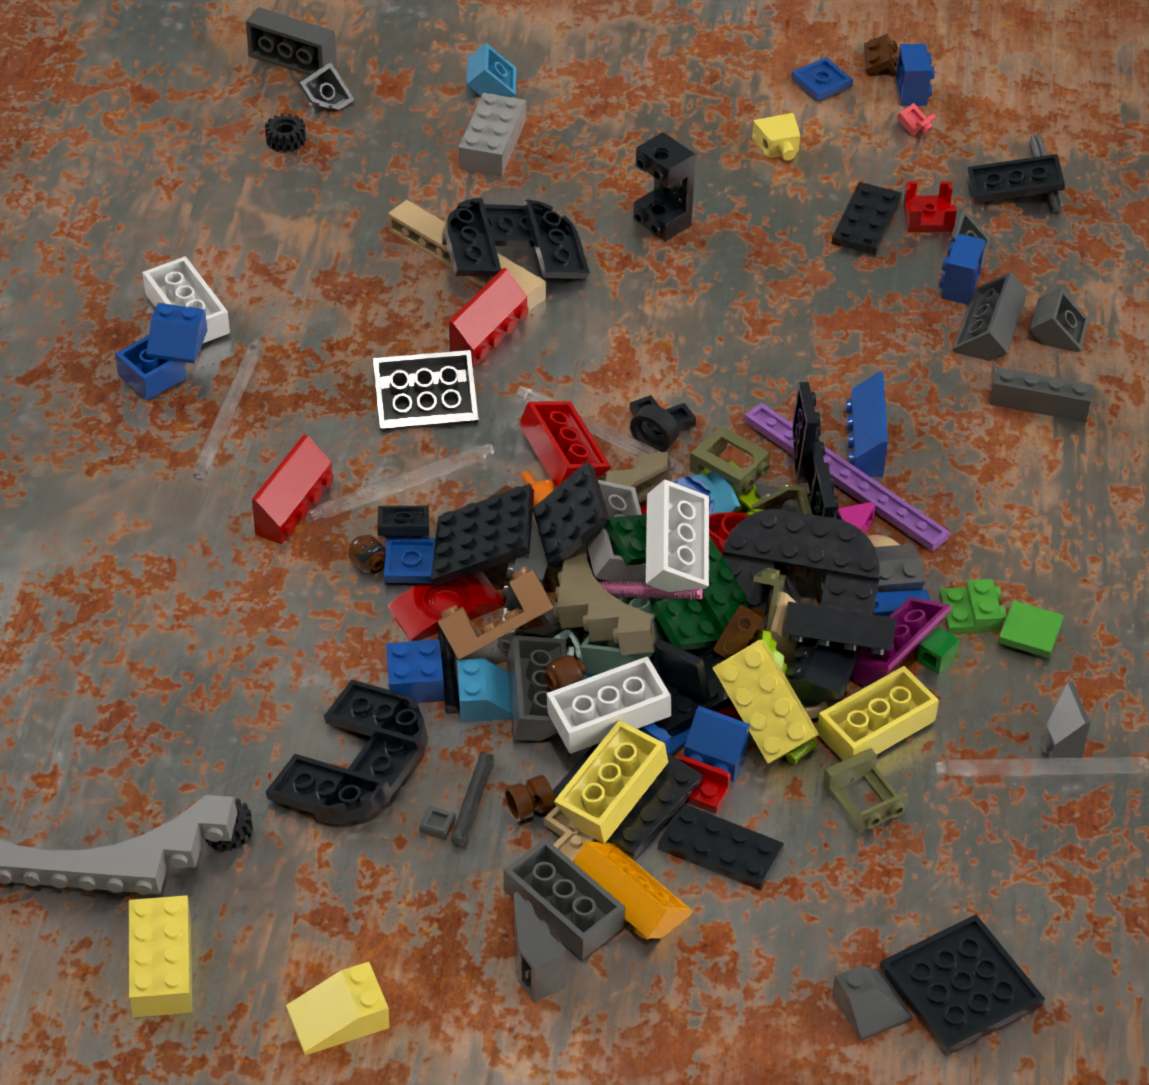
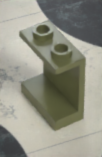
M765 568L759 571L753 579V582L774 585L767 625H764L762 629L769 632L786 578L785 575H780V570ZM753 635L750 641H755L757 636Z

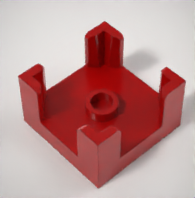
M952 181L940 182L938 195L916 196L917 182H906L903 204L908 232H953L957 209L956 205L951 207Z

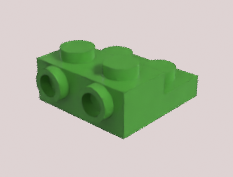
M993 579L967 580L966 587L940 589V602L952 606V610L944 619L947 632L952 634L1000 632L1001 623L1006 620V609L1004 605H999L1001 589L1000 586H994Z

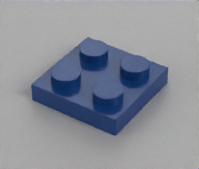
M827 57L792 71L791 76L792 80L817 101L850 88L853 84V79Z
M387 538L384 582L432 583L431 572L436 538Z

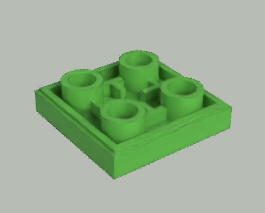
M1013 600L998 643L1050 658L1063 623L1064 615Z

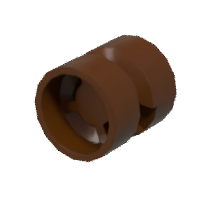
M544 775L528 779L526 785L517 783L505 788L507 806L517 822L533 817L535 811L541 814L555 808L554 794Z

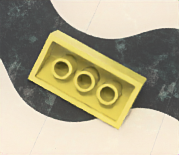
M618 720L554 800L555 805L581 832L605 844L667 765L668 757L665 743Z

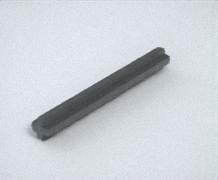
M1033 134L1030 137V145L1034 157L1048 155L1042 136L1039 134L1035 136ZM1060 192L1046 193L1051 211L1054 213L1057 211L1059 213L1062 212L1064 204Z

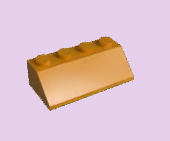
M585 841L573 860L578 867L625 906V922L631 923L635 927V933L644 939H662L693 913L692 909L613 843L603 844L602 842Z

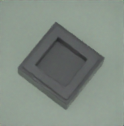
M429 806L419 826V833L446 840L456 820V813Z

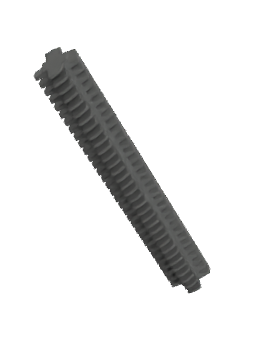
M480 752L451 835V842L454 845L465 846L466 838H468L467 836L476 814L475 811H477L478 803H480V798L482 797L481 795L494 761L492 758L494 755L491 753Z

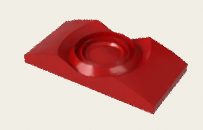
M483 571L437 587L434 584L430 586H414L389 603L388 610L409 641H420L438 634L437 626L439 625L438 621L442 618L441 613L454 605L458 609L464 607L470 620L505 607V602Z

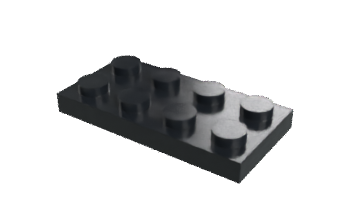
M1058 154L967 167L974 203L1065 190V182Z
M858 182L832 236V244L876 255L901 202L902 192Z
M684 803L676 811L658 842V850L760 891L784 848L783 842Z

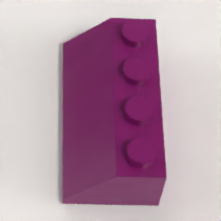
M909 597L889 616L897 618L892 651H885V655L869 653V648L862 647L852 671L855 683L869 686L890 674L942 623L952 610V606Z

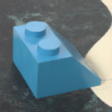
M487 43L467 58L466 85L471 91L476 92L480 96L483 93L505 97H514L516 95L517 68Z
M484 658L457 660L460 722L512 719L508 672Z

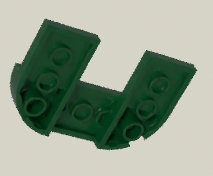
M647 514L610 517V522L604 527L626 566L646 564ZM710 535L709 586L702 589L703 598L656 601L651 607L671 644L682 650L714 647L739 605L747 607L746 594L742 591Z

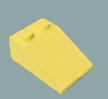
M370 962L339 971L286 1005L304 1055L390 1028L389 1008Z

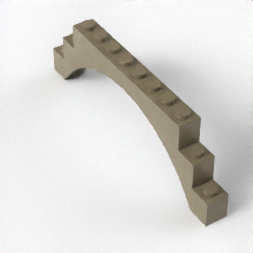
M669 453L638 455V463L634 465L633 469L607 471L606 481L634 487L638 502L641 503L647 499V494L663 480L671 482L672 469ZM584 543L561 563L562 571L558 573L560 587H556L557 602H554L553 609L555 618L560 620L561 629L584 627L585 631H589L591 642L614 640L615 645L619 644L621 655L654 652L655 631L651 614L621 602L600 585L592 574L587 544Z

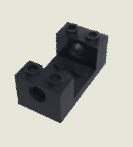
M662 132L636 147L635 166L653 176L654 190L634 201L633 219L666 242L692 224L696 154Z

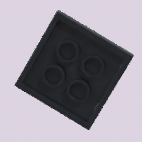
M587 462L574 471L571 476L532 509L547 563L554 568H557L610 522L594 466Z

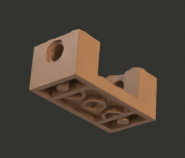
M525 566L512 574L513 579L509 582L524 610L520 611L518 607L504 614V621L496 624L495 620L482 626L480 634L475 629L464 607L458 609L454 605L441 613L442 618L438 623L458 660L554 608L533 568L528 571Z

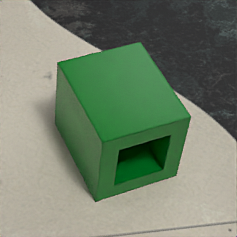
M938 626L920 644L917 662L939 675L957 657L960 639Z

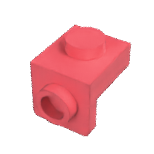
M913 103L900 112L896 118L914 137L920 132L925 134L933 127L931 122L936 116L932 114L926 118Z

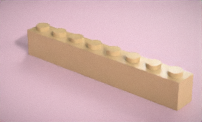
M408 200L388 213V231L453 269L447 245L442 244V231L446 222ZM498 254L501 269H508L527 295V307L531 311L546 299V281ZM465 276L482 287L494 278Z

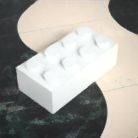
M186 256L143 272L145 294L155 307L158 303L205 309L208 331L203 343L230 333L228 311Z
M647 656L547 693V708L549 717L571 754L602 742L618 720L638 729L670 717L671 695Z

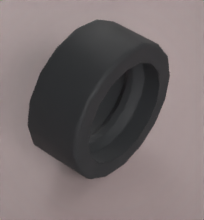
M649 404L643 406L630 421V431L634 439L644 449L654 453L667 451L679 436L677 421L668 411L657 405ZM646 421L655 425L663 436L653 432Z

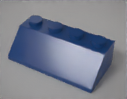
M877 372L852 388L851 397L846 399L845 413L850 414V416H847L846 430L851 431L847 436V448H852V451L848 453V462L869 477H883L888 445L883 372Z

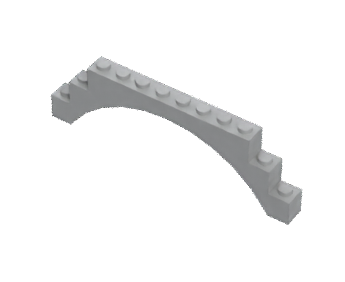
M205 795L175 819L146 834L108 846L84 850H44L20 846L0 839V883H24L29 886L49 885L57 888L75 887L84 890L100 889L115 893L126 891L137 892L142 895L150 893L160 894L168 865L177 868H196L203 839L214 842L220 840L231 841L237 817L234 798L230 796Z

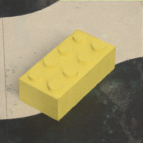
M758 640L713 667L743 722L750 724L749 732L767 763L776 761L819 736L818 731L765 640Z
M903 666L820 712L817 731L819 737L843 761L871 748L878 754L933 723L936 720L939 700Z
M188 895L129 900V999L133 1018L192 1013L191 916Z

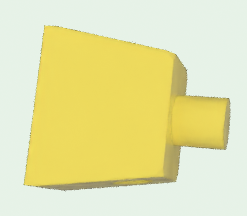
M794 113L753 120L752 139L768 157L783 156L784 160H791L799 151L800 133Z

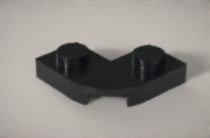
M650 395L630 402L629 410L635 416L643 406L649 404L659 406V404ZM685 403L665 409L677 421L679 431L696 425V417ZM646 421L653 432L662 435L655 425Z

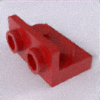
M680 755L678 758L680 761L703 774V782L685 803L717 814L729 792L731 774L719 767H713L694 758Z

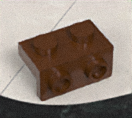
M888 34L873 38L864 43L865 70L869 76L887 68L890 69L893 76L896 75L899 48L896 41H891Z
M739 605L715 644L714 652L728 659L750 646L749 641L753 635L758 636L766 623L762 621L764 613L757 608H754L752 611L743 605Z

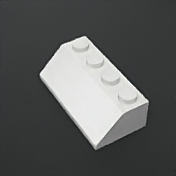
M663 480L647 494V585L666 592L705 589L709 586V496L668 480Z

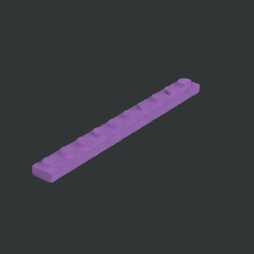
M760 403L745 414V423L790 454H794L792 423L763 403ZM825 447L824 462H828L830 474L834 478V484L861 503H875V512L931 551H934L949 539L950 531Z

